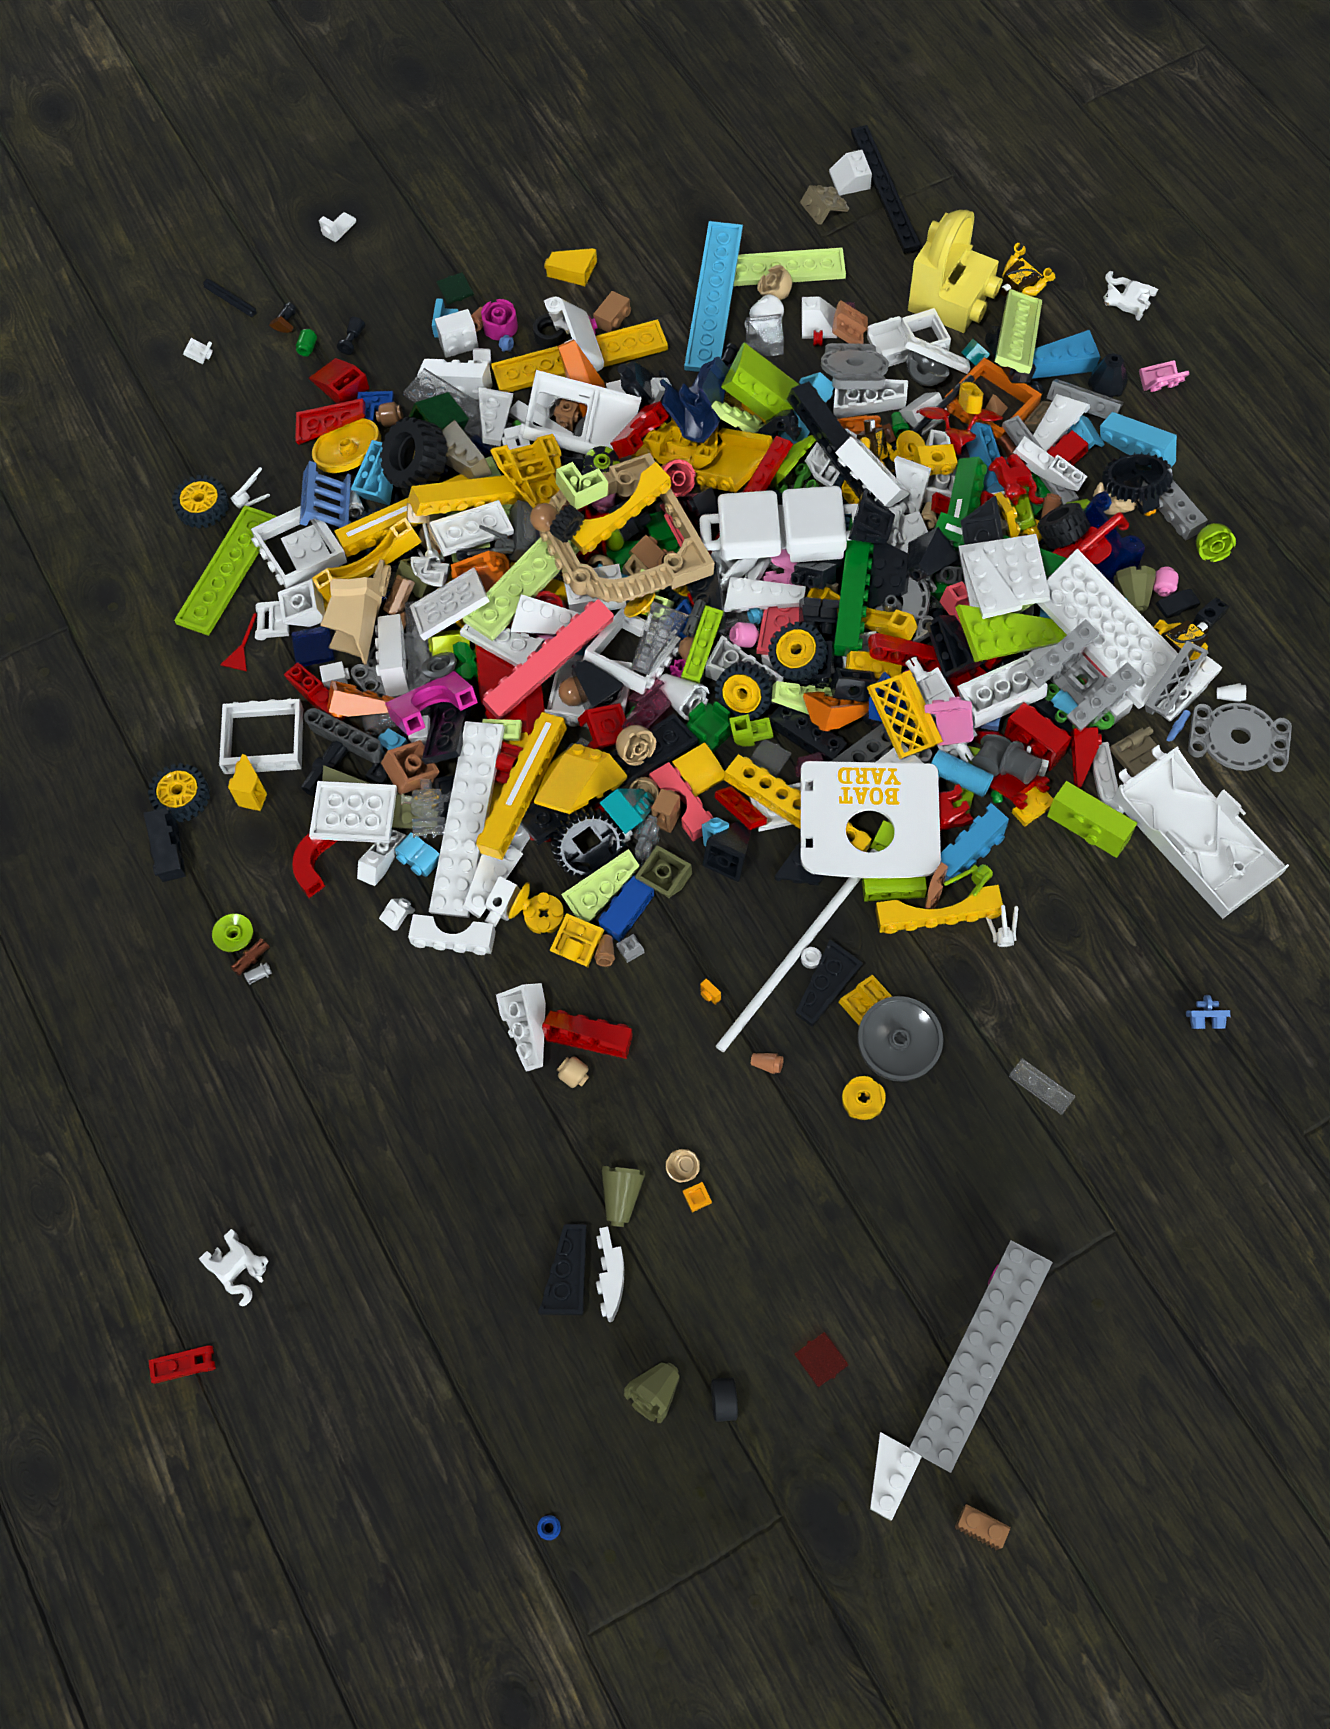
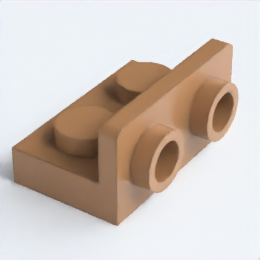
M397 575L383 610L391 615L399 611L403 612L415 582Z

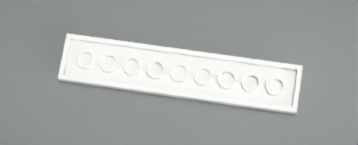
M465 721L463 746L458 757L429 908L431 914L470 918V912L463 908L462 905L481 857L476 840L478 835L482 833L485 821L489 816L497 772L496 760L501 751L505 729L502 724Z

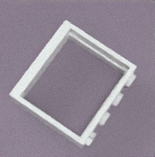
M301 506L251 529L254 537L251 540L254 546H259V552L263 560H268L267 564L270 571L277 574L275 577L279 585H284L286 589L311 580L312 577L326 568L339 567L347 563L343 548L327 524L313 518L311 522L332 553L287 575L284 574L264 541L300 525Z
M621 608L614 616L613 622L601 631L587 647L583 661L587 660L622 682L624 686L643 695L647 689L653 687L655 679L661 677L664 668L670 666L673 656L677 657L681 638L638 616L628 618L624 615V609ZM622 628L666 650L646 677L600 655Z
M271 699L260 702L249 701L245 703L233 702L223 704L219 762L223 773L235 774L236 763L241 758H231L233 718L295 714L294 753L247 756L255 772L302 769L304 708L300 699Z

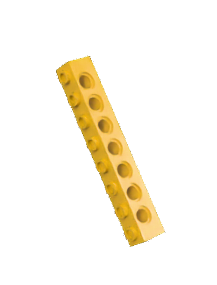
M738 754L725 770L724 781L801 829V809L797 810L794 808V806L801 807V791L789 787L781 778H775L765 768L756 766L749 758ZM745 775H752L753 777L747 778ZM767 785L769 788H762L761 786ZM783 795V796H785L786 798H785V799H780V798H778L777 796ZM848 822L846 835L847 838L853 840L850 843L858 850L867 852L872 839L866 832L857 830Z

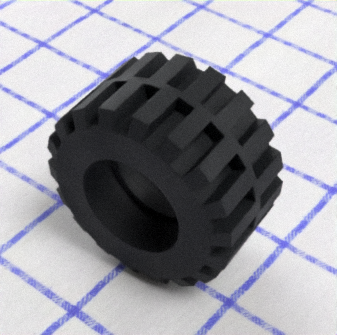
M1068 503L1053 509L1037 525V529L1046 546L1050 549L1061 548L1077 541L1090 528V523L1079 503Z

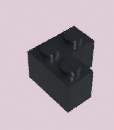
M697 485L688 494L681 496V505L684 510L693 512L697 528H700L699 519L702 515L718 514V502L712 487ZM719 523L711 524V528L719 525Z

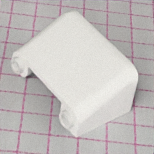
M551 297L544 300L556 330L562 328L567 334L570 333L571 340L574 339L595 370L597 372L604 367V359L586 311L560 297Z

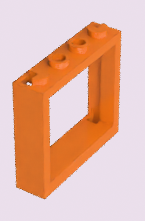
M985 357L959 382L962 383L969 375H972L975 380L980 375L1025 403L1011 417L1013 418L1018 415L1022 421L1040 404L1042 396L1041 393L1025 383L1010 382L1003 369ZM957 396L946 407L947 411L969 425L974 415L967 413L961 407L957 399L959 396ZM977 419L974 424L978 422L991 425L995 441L1000 445L997 442L998 438L1007 434L1003 427H999L992 421Z

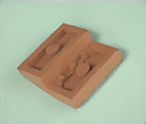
M840 300L834 315L832 333L847 343L864 344L863 333L868 329V317Z
M942 862L931 879L924 909H934L939 903L943 889L942 885L948 870V866Z

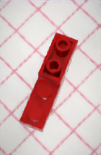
M297 662L284 674L285 678L316 709L331 715L327 708L329 690L324 687L319 679ZM346 716L335 718L342 721Z

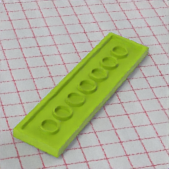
M244 505L174 621L177 625L208 636L210 635L259 553V546L255 547L251 540L254 538L251 529L277 516Z

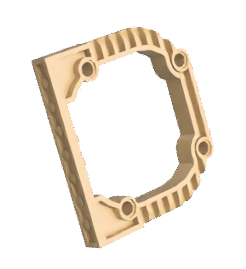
M648 453L609 466V472H602L608 481V495L614 493L624 497L632 495L638 486L641 473L655 463L652 455ZM671 488L665 494H660L659 496L665 505L667 514L673 518L675 528L679 529L684 537V542L677 553H669L664 557L663 564L619 579L600 578L591 566L580 564L569 542H561L550 531L540 532L542 541L547 543L550 556L555 558L557 569L563 573L562 576L565 584H569L571 590L577 595L587 594L593 599L596 597L608 603L610 601L617 603L627 600L632 601L634 598L643 597L648 593L652 594L668 586L675 589L714 574L715 563ZM560 489L552 496L549 504L557 509L559 514L561 509L563 510L565 506L570 505Z

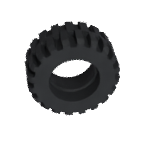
M405 417L397 421L396 425L394 424L390 427V431L385 435V441L382 442L381 447L383 449L380 452V458H382L380 463L382 469H384L382 472L390 484L411 490L412 486L434 484L435 481H439L441 473L445 470V462L447 463L448 457H446V453L448 452V447L445 445L447 443L446 438L437 425L414 417Z

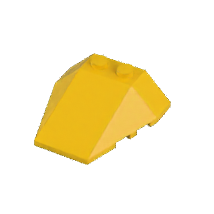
M671 418L669 423L666 424L664 422L659 429L650 431L643 439V443L660 464L664 465L672 460L681 459L691 464L693 469L699 470L711 463L717 454L718 426L704 443H698L683 438L680 428Z
M553 434L538 437L531 445L509 450L508 445H504L490 450L498 468L532 508L541 503L549 504L552 496L559 491V487L556 484V469L562 467L560 460L561 449Z
M573 744L549 764L534 799V804L571 814L589 804L590 799L594 797L601 798L603 793L609 789L612 791L616 790L627 779V774L609 753L588 748L581 744Z

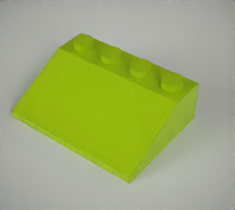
M744 342L721 388L766 421L782 410L793 409L787 398L791 388L799 384Z

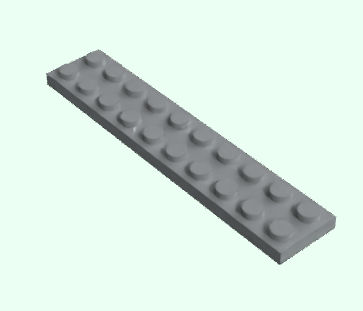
M1010 1240L909 1447L911 1451L946 1471L952 1472L1053 1263L1052 1261Z

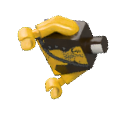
M1020 243L1015 244V254L1011 255L1002 274L1003 282L1000 292L1005 297L1009 289L1029 296H1036L1047 285V281L1055 279L1054 272L1051 273L1052 270L1050 268H1046L1042 275L1022 257L1018 258L1026 252L1025 246H1023L1022 250L1018 251Z
M874 419L865 420V430L857 434V439L861 440L883 464L882 460L888 457V453L890 454L891 461L895 462L894 459L899 454L897 449L894 451L892 446L886 442L884 429L875 428Z
M1159 620L1153 627L1159 630V635L1165 633L1163 638L1177 653L1180 652L1186 641L1208 650V645L1206 644L1208 636L1205 633L1209 628L1204 622H1200L1195 626L1191 621L1167 624L1164 620ZM1194 651L1189 661L1198 659L1201 653Z

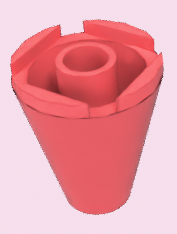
M675 459L660 466L670 476V488L676 497L685 496L693 489L695 485V471L687 461Z

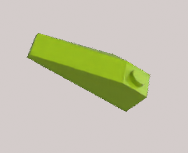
M813 435L793 444L769 487L773 489L798 463L799 459L816 441Z

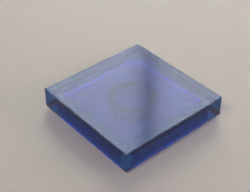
M322 626L291 633L296 663L307 666L335 660L333 649L329 648L332 641L330 628Z

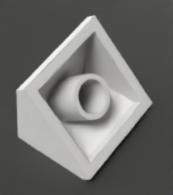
M939 392L925 393L899 412L912 427H915L925 417L920 413H916L917 410L930 406L936 407L943 399ZM933 419L919 433L924 435L943 422L944 419Z

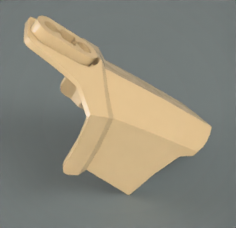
M379 560L373 578L332 579L330 582L331 598L321 622V626L336 630L329 648L360 657L364 665L367 664L375 620H377L382 597L386 595L391 576V566L385 565L384 560Z

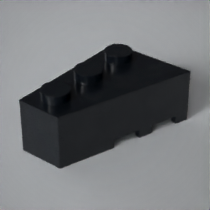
M940 615L926 623L944 678L960 677L987 662V660L974 661L962 625L955 615Z
M166 807L143 813L151 845L150 852L155 863L153 864L155 876H159L162 882L186 877L179 826L169 809Z

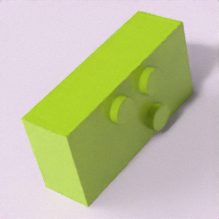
M1068 781L1064 783L1054 797L1047 816L1081 836L1089 844L1096 845L1116 858L1129 842L1137 825V822Z

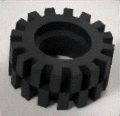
M572 505L565 506L563 510L561 509L559 511L560 514L555 516L556 519L550 525L551 534L563 543L568 542V540L573 538V535L577 534V530L581 529L580 526L583 525L582 521H584V515Z

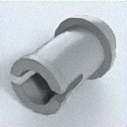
M267 962L264 964L260 963V966L245 972L244 976L249 985L264 977L268 978L272 971Z

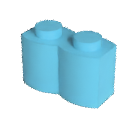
M410 833L395 848L397 860L403 865L407 863L412 866L411 870L418 876L423 875L427 877L438 866L440 854L413 833Z

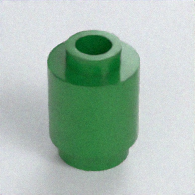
M311 329L301 330L296 343L298 354L309 356L313 352L317 340V335Z

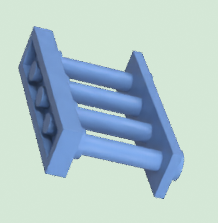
M309 461L303 472L299 524L307 526L309 520H313V518L338 526L339 528L350 524L349 502L350 491L353 483H350L351 475L347 474L342 482L318 474L316 463ZM315 481L340 488L341 494L319 487ZM317 493L340 501V506L316 499L314 494ZM317 506L338 513L339 519L316 512V509H313V507Z

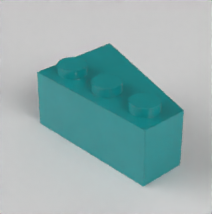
M616 789L602 800L600 804L626 834L646 818L654 804V798L649 792H645L644 789Z

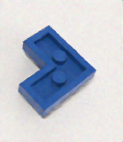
M393 391L358 392L357 399L363 398L365 401L364 418L375 423V412L378 410L379 405L394 402Z

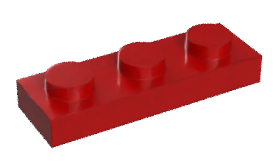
M732 786L715 792V799L748 829L752 830L766 825L767 817Z

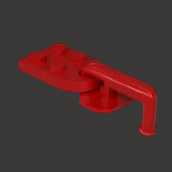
M1118 512L1098 529L1091 526L1080 539L1075 541V544L1056 548L1052 553L1068 558L1078 549L1092 564H1100L1112 552V545L1104 536L1117 525L1120 530L1128 529L1129 523L1123 513Z

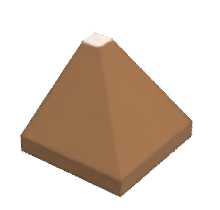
M993 394L985 409L1002 416L1008 407Z

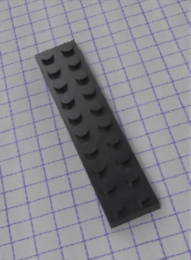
M675 714L667 717L648 729L656 738V748L650 758L647 756L642 760L644 763L641 765L632 766L627 764L618 755L617 750L610 754L627 774V779L617 789L629 788L636 779L646 777L649 773L697 744L698 738ZM611 789L605 791L601 798L594 797L590 799L589 804L582 808H584L586 813H588L590 807L593 810L601 806L600 802L614 791ZM533 802L529 805L520 825L540 845L551 838L554 833H559L556 830V826L562 827L563 825L560 821L567 822L566 815L574 817V812L567 814L534 804ZM582 808L576 810V812L581 814Z

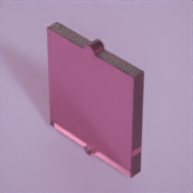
M655 679L651 689H647L643 695L635 691L628 697V701L642 704L665 683L662 680Z

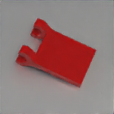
M1008 773L1006 775L998 774L996 777H993L990 788L1009 798L1018 809L1023 810L1028 806L1024 802L1028 798L1025 793L1035 786L1040 792L1045 793L1050 789L1046 785L1050 780L1046 776H1036L1029 784L1025 785L1013 775Z

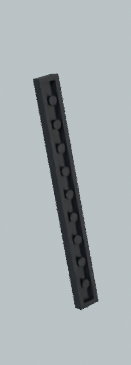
M868 126L852 128L851 135L858 150H863L872 173V183L903 253L920 250L921 244Z

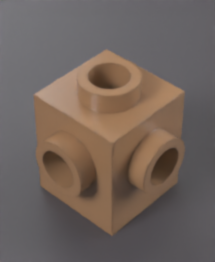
M562 399L559 406H556L554 410L556 423L567 430L574 431L581 418L578 404Z

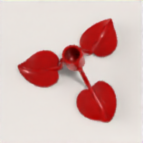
M930 406L921 408L916 412L930 419L945 420V433L950 437V443L953 444L956 455L961 454L965 443L976 438V435L970 430L977 419L982 421L1003 419L1002 416L991 410L982 409L981 413L973 414L974 417L967 430H958L949 427V418L947 416L950 415V412L943 408Z

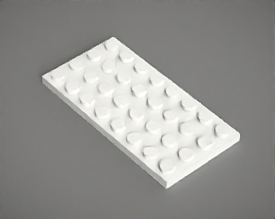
M1076 549L1047 579L1050 601L1037 604L1067 635L1085 619L1099 632V636L1088 644L1083 652L1108 678L1128 662L1141 675V678L1125 692V695L1140 709L1145 705L1178 653L1101 572Z

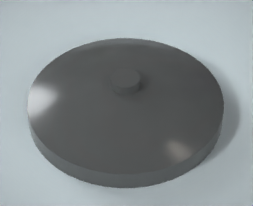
M894 996L885 998L869 1008L860 1022L857 1042L864 1062L872 1071L885 1079L902 1082L923 1076L936 1064L943 1047V1032L937 1017L925 1004L913 998Z

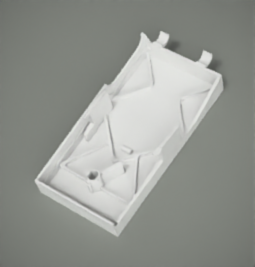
M1157 745L1152 749V754L1157 760L1136 776H1129L1126 768L1119 772V778L1124 784L1119 786L1113 800L1130 819L1137 822L1140 830L1223 919L1282 875L1289 865L1285 866L1242 821L1238 814L1241 812L1245 815L1246 812L1231 795L1222 790L1216 798L1206 788L1181 754L1178 746L1166 754L1160 750V745Z

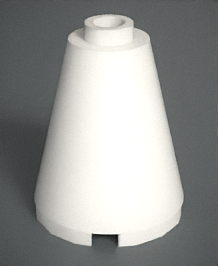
M663 674L656 681V689L678 714L686 720H689V713L699 703L703 702L705 706L708 703L706 694H709V690L703 684L670 674Z

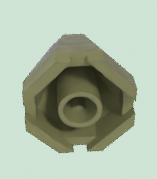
M1136 566L1119 570L1114 575L1116 589L1127 598V601L1140 614H1143L1149 607L1156 578L1155 569L1141 566V570H1136Z
M659 1363L630 1381L624 1388V1397L627 1400L632 1398L634 1401L632 1403L633 1408L648 1420L654 1422L657 1418V1423H662L667 1416L679 1382L678 1369L671 1363Z

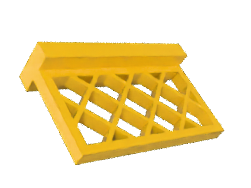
M910 670L867 687L899 759L929 748L931 749L943 742L931 714L925 713L924 705L926 703ZM892 682H896L899 692L891 689ZM876 688L885 691L883 698L877 695ZM889 694L897 697L895 704L887 701ZM900 700L905 701L907 711L899 707ZM885 705L893 709L891 716L886 714L884 710ZM897 711L905 715L903 722L895 719ZM909 718L913 719L916 725L915 728L907 725ZM893 723L901 727L900 734L894 732L892 728ZM905 729L913 733L911 740L903 736ZM917 735L921 737L924 746L915 743ZM902 741L910 745L908 752H903L901 747Z

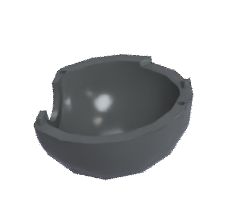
M910 350L906 360V368L910 378L915 383L921 386H935L942 383L948 377L950 372L945 364Z

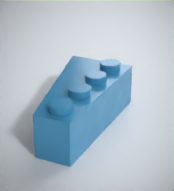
M1090 330L1035 348L1033 363L1036 366V370L1032 379L1093 372L1099 362L1100 354Z
M992 803L986 807L987 811L983 817L978 815L973 820V824L968 832L963 830L955 840V845L950 843L941 852L940 863L942 862L948 866L945 881L963 873L966 869L969 870L977 863L976 860L978 858H984L991 851L990 848L994 844L999 845L1004 840V833L1009 818Z

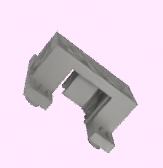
M1086 619L1025 672V675L1038 689L1050 680L1053 684H1056L1059 690L1062 689L1070 694L1078 706L1066 718L1080 732L1088 724L1092 723L1094 725L1124 698L1125 692L1141 678V675L1128 662L1109 679L1105 678L1083 655L1084 648L1099 636V632ZM1084 678L1087 683L1082 685L1077 679Z

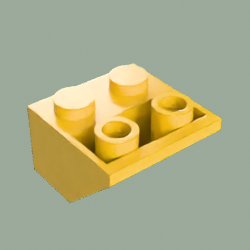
M242 754L240 761L236 763L235 774L229 780L228 788L239 807L261 811L267 793L247 756Z

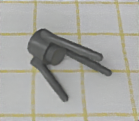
M480 525V529L500 539L495 542V548H492V550L467 552V555L475 556L486 551L512 554L515 549V543L512 539H508L507 534H501Z

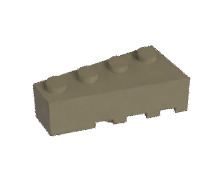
M455 420L442 430L443 436H445L447 441L445 445L448 447V452L446 453V457H448L447 463L445 462L447 466L468 479L484 478L492 474L484 456Z

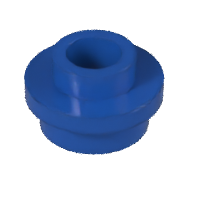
M552 1515L542 1517L537 1525L538 1534L544 1540L555 1539L561 1531L559 1520ZM549 1523L553 1524L554 1527L550 1533L545 1531V1526Z

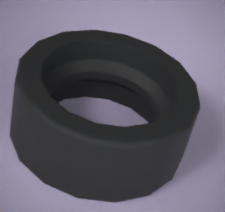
M550 314L537 318L533 324L535 341L540 346L552 348L561 345L565 341L567 333L562 328H559V332L551 336L540 333L543 328L554 326Z

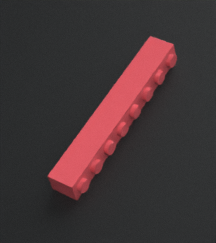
M599 599L595 602H589L585 606L584 612L580 615L578 613L574 615L568 626L559 628L553 639L548 638L541 645L542 648L538 652L533 651L523 665L520 663L513 669L514 673L509 677L504 676L498 682L499 686L494 690L492 688L484 694L483 705L496 719H502L613 622L614 614Z

